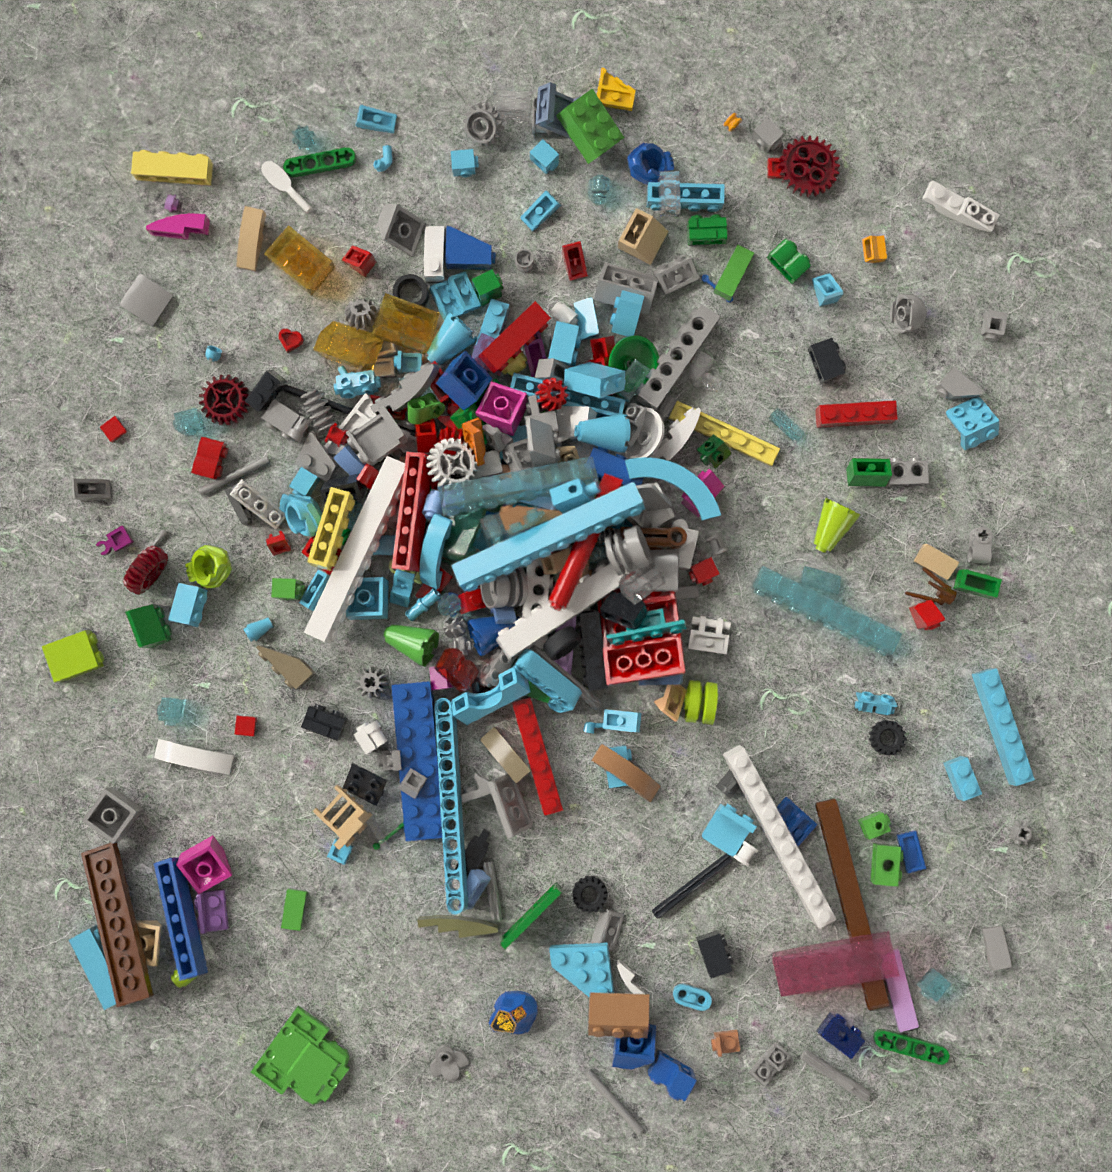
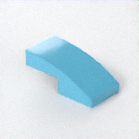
M396 569L393 587L390 592V603L408 608L415 574Z

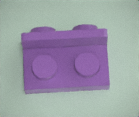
M225 889L205 891L197 894L195 908L199 913L197 925L200 933L205 934L210 931L228 929Z

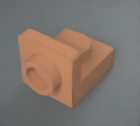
M737 1029L714 1032V1039H711L712 1050L716 1051L718 1057H722L723 1053L740 1051Z

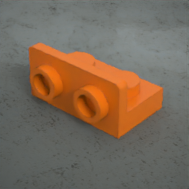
M475 418L463 423L462 428L464 440L468 443L467 449L471 448L473 450L471 454H475L474 461L477 462L479 467L485 464V443L481 419Z

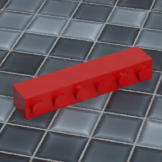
M406 452L392 560L393 569L419 572L420 557L426 523L422 510L426 497L430 492L432 475L428 474L432 469L426 467L431 461L427 459L429 455L425 453Z
M529 697L512 702L544 816L563 811L532 699Z

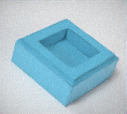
M336 838L327 857L345 865L354 846L349 845L346 847L344 845L339 850L334 846L338 840Z

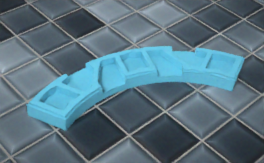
M643 457L625 460L630 480L636 478H656L667 481L689 496L696 506L702 521L721 516L718 504L710 490L696 475L686 468L658 458Z

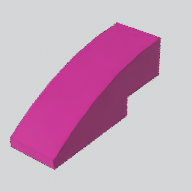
M179 214L146 225V230L153 236L188 240L189 233L208 235L210 220L206 214Z

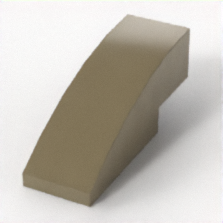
M495 727L480 739L516 784L531 772V769Z

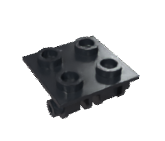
M352 763L342 789L345 788L347 792L377 806L380 797H382L385 791L384 788L388 780Z

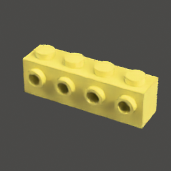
M330 488L307 561L310 565L331 571L332 566L336 565V552L342 546L343 537L341 536L343 530H346L348 527L349 518L347 517L355 504L354 497L350 492Z

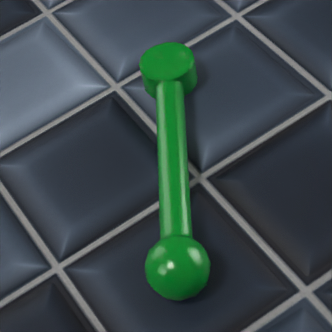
M404 822L399 824L396 829L381 841L374 843L373 849L378 850L384 842L403 829Z

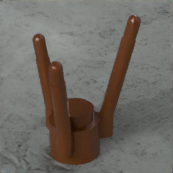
M925 567L922 570L941 585L940 587L932 581H928L929 585L938 590L936 593L938 598L908 591L905 592V595L932 600L940 605L944 603L952 604L957 595V592L951 589V586L945 584Z

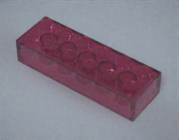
M890 931L776 951L772 955L781 997L900 976Z

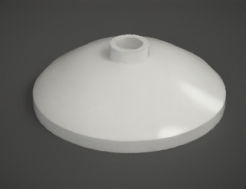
M644 407L646 409V416L635 443L632 447L625 444L628 447L625 453H618L619 455L626 457L627 460L643 457L650 458L658 450L664 436V422L655 410Z

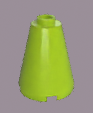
M825 498L814 539L815 548L823 553H826L827 550L831 552L859 519L861 514Z

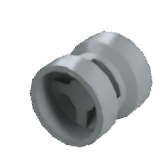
M521 249L516 253L515 265L517 270L527 273L533 269L534 256L530 250Z

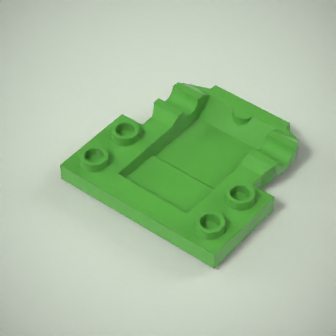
M298 1005L253 1067L251 1073L281 1095L289 1086L304 1101L316 1105L322 1100L326 1102L350 1068L347 1066L350 1056L348 1050L340 1047L336 1041H328L324 1038L330 1029Z

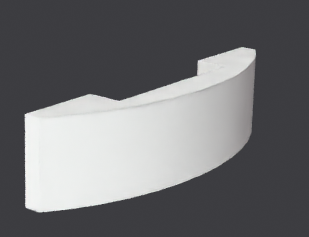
M158 739L154 758L191 768L230 774L234 755Z

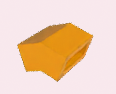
M871 235L863 238L865 262H885L887 253L884 235Z

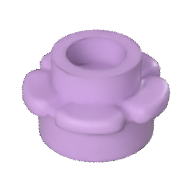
M168 194L164 209L169 210V212L176 211L178 208L179 200L176 199V194L174 196Z

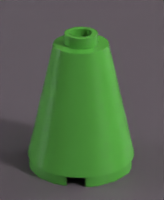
M392 624L385 629L383 635L386 643L418 665L424 667L433 659L434 655L431 653L433 648L437 649L439 644V632L434 629Z

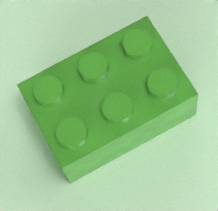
M593 89L586 92L556 115L588 164L624 138Z

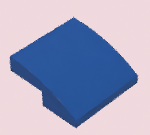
M787 797L776 807L797 847H799L818 824Z

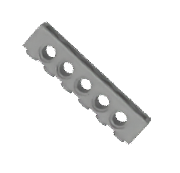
M701 304L698 310L696 308L693 309L689 315L691 320L688 324L684 323L678 331L680 333L677 339L673 338L668 345L670 349L668 353L661 355L657 361L659 366L656 370L654 368L651 369L647 376L649 379L647 383H642L636 391L638 394L636 400L645 407L657 411L717 324L720 316ZM693 325H700L702 330H695ZM687 339L692 345H685L682 340ZM672 355H679L681 357V360H674L672 358ZM667 369L671 375L665 376L661 370ZM651 385H658L660 387V390L654 391L651 388Z

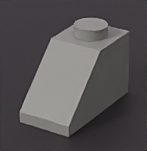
M955 367L935 387L939 396L948 400L977 398L983 393L978 386Z

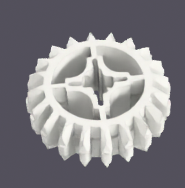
M453 438L448 439V441L443 439L441 444L436 443L435 448L430 450L432 455L427 456V459L431 462L426 467L432 469L428 474L435 476L432 479L433 482L439 481L438 487L444 485L445 490L450 488L452 491L462 490L465 486L471 485L470 481L475 480L474 474L478 473L479 470L474 468L477 466V462L474 461L475 454H471L473 450L471 448L467 449L468 443L465 442L461 445V439L456 441ZM445 450H452L456 454L450 456L449 454L445 455L443 452ZM455 473L457 475L460 474L462 478L451 479L449 476Z

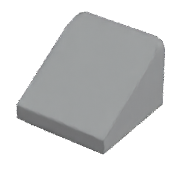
M411 768L401 782L399 789L409 796L416 798L428 778Z

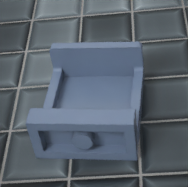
M551 82L538 87L536 125L571 138L556 115L578 98L573 99L557 92L556 84Z

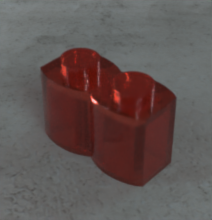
M445 649L434 667L435 670L460 692L468 691L479 673L475 667L476 665L472 661L466 660L459 649Z

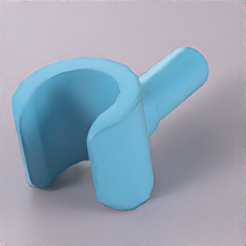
M586 722L583 731L594 734V729L603 728V723Z

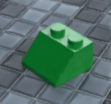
M150 604L125 611L139 648L151 649L172 640L170 636L172 631L170 626L164 621L165 613L161 606Z

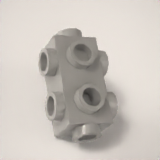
M500 645L493 649L489 662L481 669L480 683L488 688L491 685L496 687L499 684L498 675L511 669L516 664L518 659L515 658L517 655L509 660Z

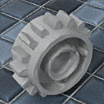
M478 103L476 106L470 107V111L465 113L467 118L463 120L465 123V128L463 129L468 134L467 138L470 137L472 143L477 142L479 146L485 143L486 147L491 145V142L493 144L497 142V138L502 137L500 131L504 130L502 126L504 119L500 117L501 112H497L495 106L489 107V103H485L483 106L481 103ZM481 120L486 123V129L482 127Z

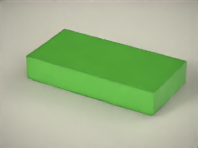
M287 889L281 928L301 931L307 891Z

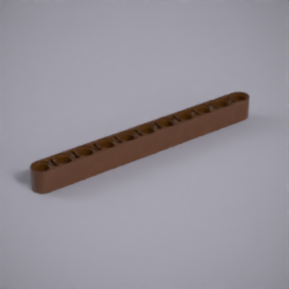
M833 798L815 803L867 1008L869 1011L889 1007L885 985L837 801Z

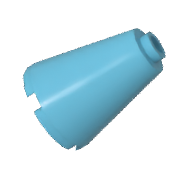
M452 312L447 315L427 350V359L431 363L436 361L439 365L443 364L470 346L478 338L476 335L474 337L471 336L472 330L458 317L452 318Z
M627 414L584 420L575 425L574 435L578 441L618 453H625L628 448L625 446V442L630 440V421L625 419Z

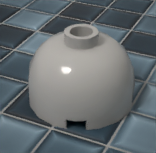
M898 295L897 301H893L891 304V323L895 322L896 328L894 329L899 333L916 331L923 325L926 319L927 310L922 299L915 295Z

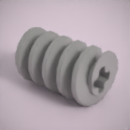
M319 389L303 394L301 399H307L303 405L310 406L306 412L313 413L309 419L316 420L312 427H319V430H322L337 422L336 420H330L334 416L333 413H327L331 407L324 406L328 400L321 399L325 392H318Z

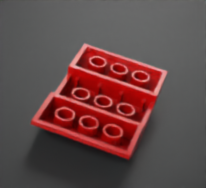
M639 574L614 590V592L626 594L631 599L637 598L645 603L647 612L663 609L666 623L680 620L676 592L639 591ZM609 594L598 601L607 686L686 673L682 632L677 634H671V632L664 633L663 636L658 638L645 637L642 641L633 642L632 640L625 641L624 644L615 646L608 642L606 635L627 631L626 627L602 617L600 608Z

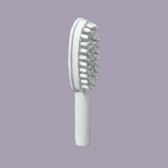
M272 161L263 163L261 170L269 183L280 191L287 192L306 213H309L312 207L291 187V180L285 171Z

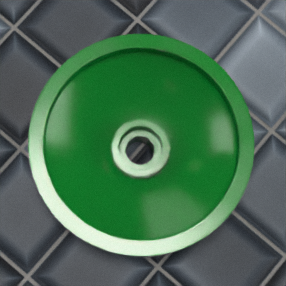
M632 335L621 339L611 351L609 367L625 371V390L622 391L636 393L642 383L646 384L649 380L647 376L651 369L654 368L656 370L659 366V363H657L659 354L654 344L645 337Z

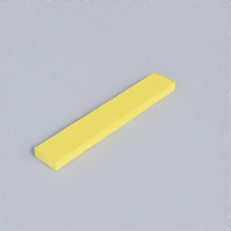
M677 401L669 419L672 421L678 419L681 422L686 418L684 414L692 407ZM700 412L699 419L694 428V431L709 438L714 434L723 440L728 447L771 467L780 448L703 412Z

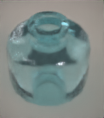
M604 175L592 177L588 181L587 186L588 199L597 205L605 204L610 200L612 196L611 180Z

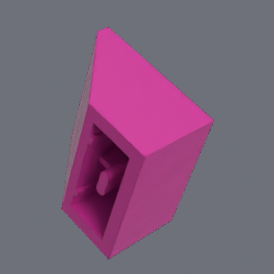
M710 469L706 473L702 470L697 476L707 486L714 498L724 488L722 482ZM684 492L681 496L683 498L681 504L699 517L700 514L696 506Z

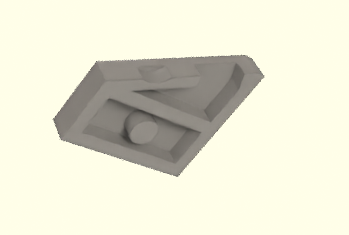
M311 431L295 464L324 481L331 480L338 464L329 455L326 447L320 443L316 437L317 434Z

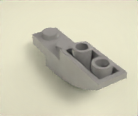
M429 362L420 367L421 370L415 373L413 371L404 376L405 379L399 381L402 388L391 391L392 395L388 397L383 396L375 400V404L370 406L373 413L380 414L377 409L383 405L387 410L392 408L394 412H400L407 408L410 400L420 397L431 385L440 369L439 365Z

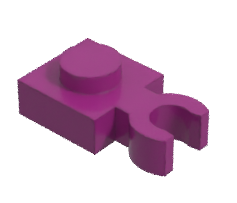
M122 525L106 534L108 540L99 541L96 543V546L101 547L105 545L106 549L101 552V555L106 556L111 553L112 549L118 552L134 542L126 527Z

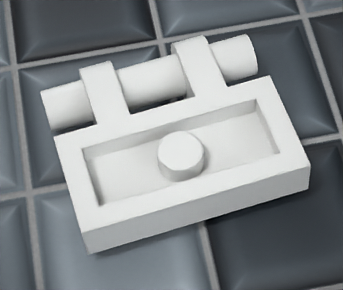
M700 616V618L692 617L691 624L699 625L698 630H690L688 649L727 654L729 635L722 634V629L730 630L731 622H726L719 618L717 620L706 619V616ZM705 626L716 628L715 633L705 632Z

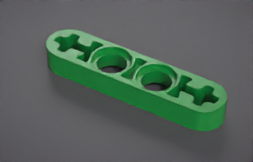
M345 147L289 158L284 162L283 169L289 177L296 178L351 167L356 163L357 157L353 149ZM346 154L351 156L349 161L345 159ZM336 155H339L341 163H338ZM326 157H333V164L326 165L324 163ZM309 160L316 162L315 167L312 169L306 167V163ZM300 162H302V166H303L304 170H301V168H300V166H301V165H300ZM292 164H294L295 166L293 172H291V170L289 169L291 168Z
M877 1029L873 1034L874 1042L881 1049L938 1065L946 1064L949 1060L948 1050L940 1044L886 1029ZM884 1034L887 1039L892 1040V1047L889 1041L883 1040L881 1043L878 1038ZM898 1040H906L907 1045L904 1049L897 1048ZM920 1044L925 1045L926 1048L923 1054L916 1053V1047ZM932 1050L933 1052L939 1053L941 1050V1052L944 1055L943 1057L940 1056L938 1059V1057L930 1053V1051Z

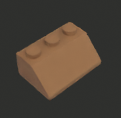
M590 992L588 1036L647 1038L649 1026L648 994Z

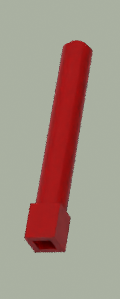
M604 473L599 484L601 492L595 495V499L623 487V480ZM592 533L582 541H575L548 600L551 608L557 611L567 609L600 533Z

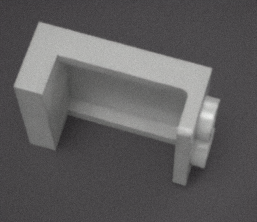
M384 405L377 409L380 414L352 433L349 430L346 432L349 436L347 439L348 443L353 449L357 448L359 451L357 456L363 464L367 463L374 466L409 441Z

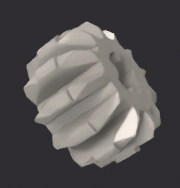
M356 298L355 302L350 301L349 305L345 308V320L349 323L350 328L355 327L357 330L359 328L366 330L367 326L372 327L373 323L377 320V309L373 306L372 301L366 302L365 298L362 301Z
M370 666L369 672L366 667L362 668L364 675L360 672L357 673L361 680H354V683H360L361 685L356 688V691L363 689L362 697L368 692L369 699H372L373 692L376 697H379L380 693L378 690L381 692L386 691L385 688L381 687V685L388 684L387 681H382L386 674L379 676L381 668H378L374 673V666ZM374 678L375 686H368L367 679Z

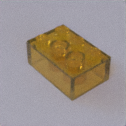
M289 225L264 253L269 262L311 296L336 268L332 260Z
M385 293L380 302L371 336L425 355L431 346L440 313Z

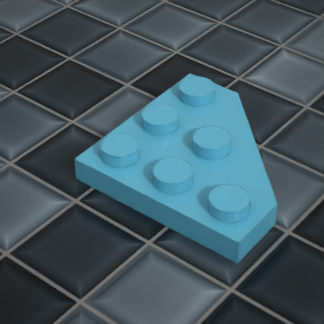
M608 943L550 946L552 967L588 997H590V992L614 993Z

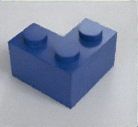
M658 1050L654 1058V1063H651L647 1070L650 1080L657 1085L661 1083L665 1085L669 1092L668 1095L677 1101L681 1099L686 1102L697 1081L692 1068Z

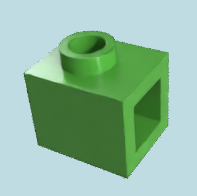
M877 811L858 819L864 837L869 840L891 831L889 828L891 825L890 819L883 812Z

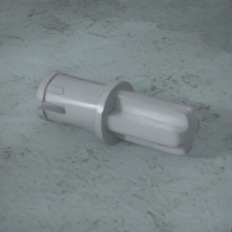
M670 395L666 396L662 405L656 411L662 417L663 422L666 418H669L668 415L677 402Z

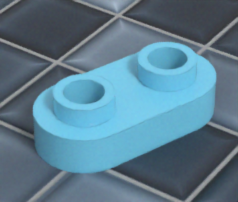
M683 983L676 985L673 989L674 1000L680 1005L700 1011L707 1010L711 1006V996L704 989ZM684 990L686 994L685 996H680L679 992ZM703 996L705 999L703 1002H699L698 997Z

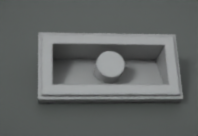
M603 907L591 943H608L609 951L613 952L625 914Z

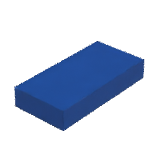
M913 830L897 834L899 847L903 851V863L906 873L926 869L917 831Z

